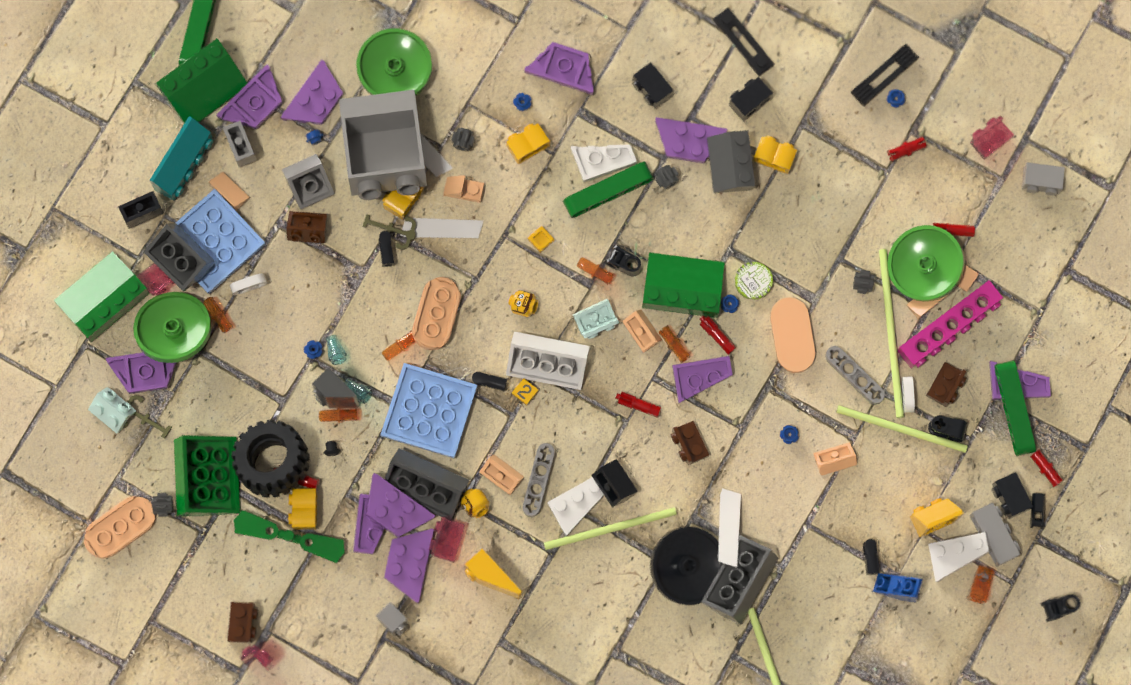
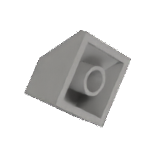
M317 154L282 169L299 209L334 195V191Z

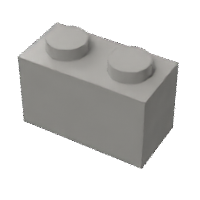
M241 121L223 127L238 167L256 161Z
M1027 162L1023 171L1022 189L1027 190L1029 193L1045 192L1046 195L1050 196L1059 194L1063 189L1065 167Z
M391 602L376 615L378 621L394 637L397 634L401 636L408 629L407 625L409 623L406 617Z

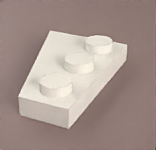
M631 145L571 146L570 148L583 182L637 164Z
M592 477L550 500L547 504L567 537L584 516L601 500L604 494Z
M986 532L928 544L936 582L943 580L948 575L955 573L960 568L990 552Z

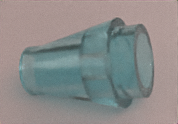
M331 335L327 337L329 361L333 365L344 363L347 353L337 336Z
M351 379L345 381V384L356 394L359 403L365 404L369 401L373 393L369 386L352 381Z

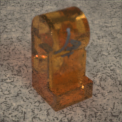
M978 565L966 598L967 600L982 605L986 603L994 574L993 569Z

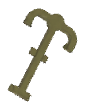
M367 214L362 226L366 228L369 224L385 229L389 233L394 232L406 236L407 241L405 245H401L398 242L395 248L400 250L407 249L411 240H414L416 237L414 232L416 222L413 218L407 216L405 222L412 223L411 229L407 232L392 227L393 223H389L387 226L369 220L370 215Z
M134 395L130 397L128 403L131 405L134 400L143 403L145 399L139 395ZM138 412L134 414L142 420V425L148 423L163 432L161 437L164 439L172 428L168 425L165 429L148 419L150 415L147 413L145 416Z

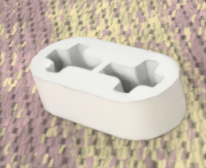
M261 273L230 284L233 295H239L263 287L267 284L265 275Z
M902 377L903 412L913 413L915 411L913 377Z

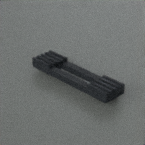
M729 7L713 18V21L726 34L759 77L774 66L772 60ZM736 27L757 54L752 57L730 29Z
M905 43L886 62L851 91V94L865 106L914 63L919 56ZM894 62L900 66L876 88H872V85H869Z

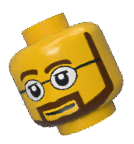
M518 290L514 295L510 296L509 306H511L512 313L529 317L536 313L538 300H536L534 294Z
M469 489L464 492L461 505L470 517L480 518L488 512L490 502L482 490Z

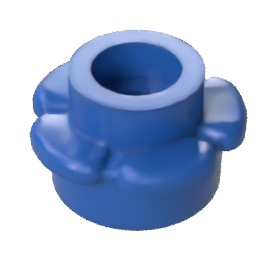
M898 89L891 90L887 96V102L895 108L899 107V105L902 106L905 103L904 93Z
M519 93L514 98L513 104L517 110L525 111L531 107V97L528 94Z
M319 129L311 131L305 135L307 138L306 142L316 145L322 142L321 138L324 135L321 134Z
M727 295L721 299V308L724 312L734 313L737 311L739 300L734 295Z
M314 340L307 342V345L304 346V353L307 354L308 358L315 359L321 356L322 345L320 342H315Z
M786 425L780 432V438L786 444L795 443L799 438V431L796 427Z

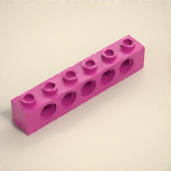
M988 280L901 345L897 352L911 369L915 366L919 368L927 362L925 358L929 355L934 357L942 350L940 347L945 343L950 345L957 339L955 337L960 332L964 334L972 328L970 325L973 322L979 323L986 317L985 313L989 310L994 312L1001 306L1000 302L1003 296ZM977 300L984 301L986 307H979ZM963 311L969 312L970 315H971V318H969V319L964 318V317L962 316V312H963ZM948 322L954 323L955 326H956V329H955V330L949 329V328L947 327V323H948ZM933 333L939 334L940 337H941V340H940V341H935V340L932 338V334H933ZM917 345H924L926 352L918 351Z

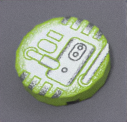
M748 262L742 265L735 276V287L738 293L747 299L759 300L765 297L770 292L773 284L770 270L764 264L758 262Z

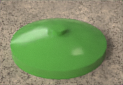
M392 28L379 31L364 42L357 56L356 68L362 86L370 95L415 90L416 96L425 88L430 79L432 60L426 44L417 35L407 30Z
M931 225L917 226L904 232L891 247L888 256L889 276L895 287L908 298L923 302L938 300L948 295L961 280L965 263L964 254L958 241L948 231Z
M167 292L153 297L138 311L133 326L134 337L141 351L149 358L164 363L181 362L193 357L205 346L211 333V320L206 307L196 297L183 292Z

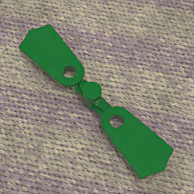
M244 510L234 519L235 534L267 540L277 537L287 542L300 543L303 550L334 563H337L345 554L344 540L315 534L300 536L294 534L291 530L283 531L278 529L275 523ZM268 528H272L274 530L273 533L270 535L266 533V530ZM308 539L312 540V541H313L312 545H311V546H306V545H305L306 540H308Z

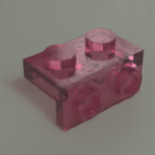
M999 116L997 119L995 117L991 118L986 123L987 127L983 130L979 128L971 135L973 138L970 144L984 160L1014 136L1002 122V116Z
M155 263L137 275L152 296L162 294L166 290L165 287L170 283L174 284Z
M442 517L441 521L437 520L434 529L437 535L435 540H431L429 551H432L431 556L454 563L465 524L447 520L445 517Z
M249 645L241 652L242 656L240 659L245 664H248L256 657L267 671L274 667L271 664L273 659L265 649L260 651L256 645L252 647Z

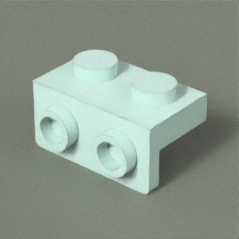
M608 299L573 314L580 334L588 339L596 337L600 331H609L615 328V325L619 323Z
M108 387L96 394L88 408L93 415L116 434L122 430L128 418L136 412L128 402H125Z

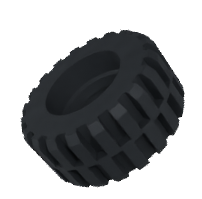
M267 420V423L260 421L257 422V426H249L245 434L243 432L240 434V441L235 442L233 447L236 451L232 452L231 457L234 460L232 462L233 469L236 471L235 473L240 481L252 493L256 495L261 494L262 497L269 498L270 495L274 498L280 497V493L286 495L290 493L289 490L294 487L296 489L299 486L298 482L300 480L303 481L306 477L304 471H308V461L310 460V454L307 452L308 448L299 433L291 425H286L283 421H277V423L274 420ZM276 445L287 449L285 460L277 469L270 472H259L255 469L256 459L264 449Z

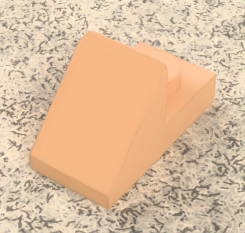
M464 175L447 177L443 196L480 203L484 183L466 180Z

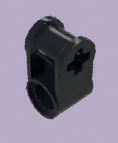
M612 246V252L608 259L604 260V263L628 276H637L641 272L640 259L619 246ZM636 263L638 267L636 269H629L628 264Z
M938 415L929 422L928 430L932 435L955 442L964 441L967 427L966 421ZM937 422L941 427L940 429H937V425H935Z
M1067 595L1040 603L1044 607L1047 616L1046 622L1072 614L1080 608V600L1076 595ZM1066 600L1074 601L1075 608H1067Z

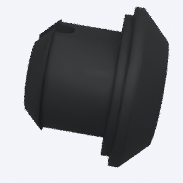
M328 441L325 444L326 450L323 453L326 456H335L341 450L337 449V442Z

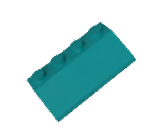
M188 117L150 178L154 190L173 201L176 197L181 196L186 181L189 182L194 174L195 166L200 165L204 157L203 153L206 149L209 150L213 144L211 132L192 117Z

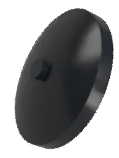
M680 527L666 533L654 547L650 560L651 577L657 590L666 599L677 604L696 605L702 603V599L723 564L718 562V540L709 532L696 527Z

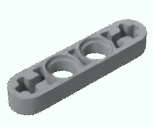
M832 346L827 350L825 355L827 362L869 403L878 405L883 401L885 397L884 390L841 348ZM830 352H838L839 354L837 357L840 360H842V358H845L846 360H844L841 363V365L838 366L837 364L839 363V361L836 358L831 359ZM845 364L852 365L853 372L850 374L845 373L843 366ZM859 377H864L867 380L865 387L858 386L856 381ZM870 384L873 386L871 390L874 393H876L877 391L880 393V395L878 396L880 399H872L873 394L870 391H868L867 393L865 392V390L869 388Z
M548 443L541 444L535 456L523 503V512L528 517H535L539 514L554 458V448ZM545 448H549L551 455L548 454L546 456V462H549V464L537 462L538 459L542 461L543 453L540 451L545 450ZM544 466L547 472L545 475L539 476L535 472L536 468ZM535 484L540 485L542 488L541 493L533 494L530 490L531 486ZM528 496L540 499L539 502L535 500L534 507L537 510H533L532 513H529L528 508H526V506H530L532 500L528 499Z

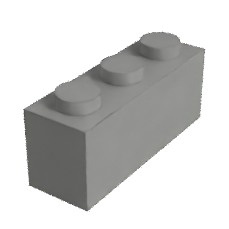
M990 503L969 515L978 533H987L990 547L989 554L996 567L1020 555V547L1016 540H1012L1010 536L1011 530L1007 523H1003L1001 519L1002 513L998 506Z

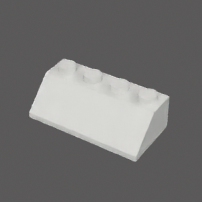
M514 331L506 376L581 390L590 346Z

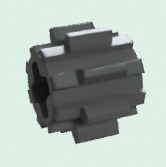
M457 128V131L453 132L451 139L453 147L458 150L469 151L470 147L473 148L475 142L474 132L465 128Z
M670 165L660 168L655 173V181L660 188L663 186L665 190L679 182V173L675 167L671 168Z
M867 270L856 272L853 289L861 294H866L867 291L872 292L874 275L870 274V271Z
M166 492L157 493V496H153V513L158 514L159 517L168 516V513H173L172 495H168Z

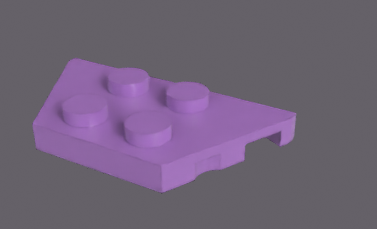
M552 42L544 52L540 53L524 69V73L593 95L594 90L588 53Z
M321 59L281 116L283 121L294 120L300 123L311 122L322 125L339 102V99L342 98L343 92L324 60Z
M266 65L216 114L219 119L232 123L241 121L242 126L257 129L282 104L269 65Z
M658 117L655 119L666 157L704 164L709 158L707 137L727 132V128Z
M143 352L106 358L107 363L129 394L167 389L177 363L159 362L149 358Z
M375 472L373 473L366 516L398 538L435 517L434 514Z
M434 529L395 538L391 542L384 578L416 603L420 601Z

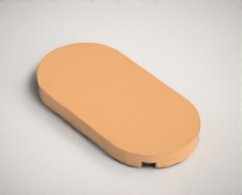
M438 277L430 280L425 285L412 327V335L415 342L427 350L442 348L448 342L452 332L461 293L454 281L449 278Z
M783 298L773 306L770 314L776 357L782 368L791 373H801L811 366L815 358L809 313L805 304L796 298Z
M137 496L126 498L87 527L84 536L86 549L98 558H110L116 555L153 527L156 514L153 513L152 504L147 499Z

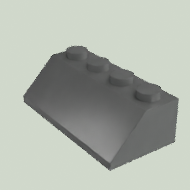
M400 448L391 459L384 479L428 511L449 521L453 519L469 482L468 479Z
M739 535L737 567L723 563L701 602L723 617L741 625L777 562V555L771 549Z

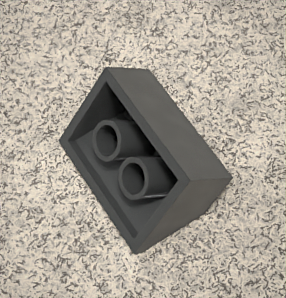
M731 131L707 137L713 193L750 191L755 186L749 131Z
M177 223L166 224L144 251L182 291L187 290L205 276L216 262Z
M329 367L312 383L315 399L323 407L325 405L329 409H357L359 407L356 394Z

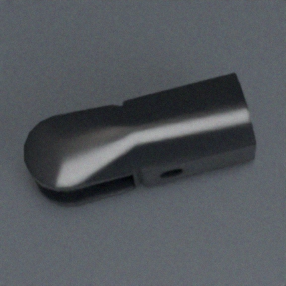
M382 231L379 235L382 267L394 266L391 235L388 231Z
M475 372L472 375V380L477 385L505 391L507 379L481 372Z
M1033 493L1030 528L1034 526L1043 529L1045 494ZM1039 514L1040 519H1034V515Z
M868 539L863 543L866 575H877L880 573L877 544L875 540Z

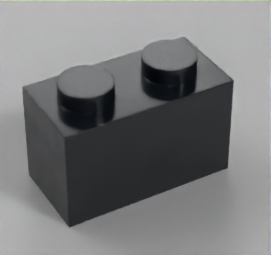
M651 62L633 75L632 85L638 92L641 91L643 93L644 100L649 106L652 105L656 109L673 97L674 90Z
M759 77L755 80L750 79L744 85V89L740 92L737 90L730 96L729 106L743 122L772 99L773 92Z
M154 191L118 206L129 229L164 214Z
M617 459L600 467L591 475L612 508L627 501L638 492Z
M1016 472L992 484V492L995 498H999L1002 504L1000 505L1001 511L1009 519L1033 508Z

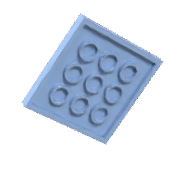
M215 189L176 222L216 261L205 276L197 281L208 294L214 291L266 245L260 236Z
M404 363L383 425L381 437L455 459L477 385Z

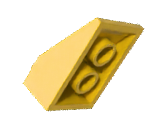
M939 498L932 501L931 506L927 508L920 506L914 509V513L910 518L919 538L955 523L963 515V511L948 498L943 501Z
M483 549L465 563V575L472 582L476 580L480 585L517 599L522 597V591Z

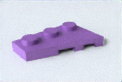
M729 356L672 365L678 403L732 375Z

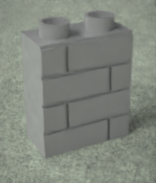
M415 90L339 99L351 196L359 195V198L363 200H374L379 198L382 192L397 190L401 195H412L417 193L420 187L427 186Z

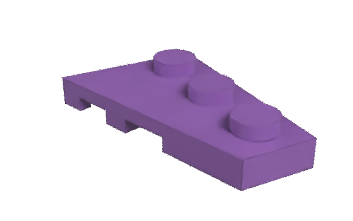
M990 361L992 400H1002L994 365L997 363ZM1018 370L1024 399L1050 398L1049 377Z
M360 494L353 552L372 555L384 528L366 516L369 495Z

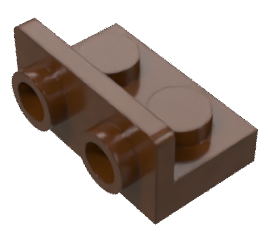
M289 211L286 227L287 240L325 243L327 214Z
M944 362L926 396L945 407L949 402L953 404L958 395L955 393L958 386L962 388L967 379L964 376L966 370L963 369L961 371Z
M694 421L672 429L671 438L675 445H679L681 450L679 451L680 458L683 462L686 461L688 466L709 457V453Z
M231 602L228 642L252 644V639L256 637V627H253L254 619L258 617V607H255L254 602Z

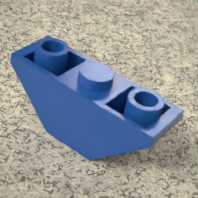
M879 573L873 592L897 600L916 603L922 579Z

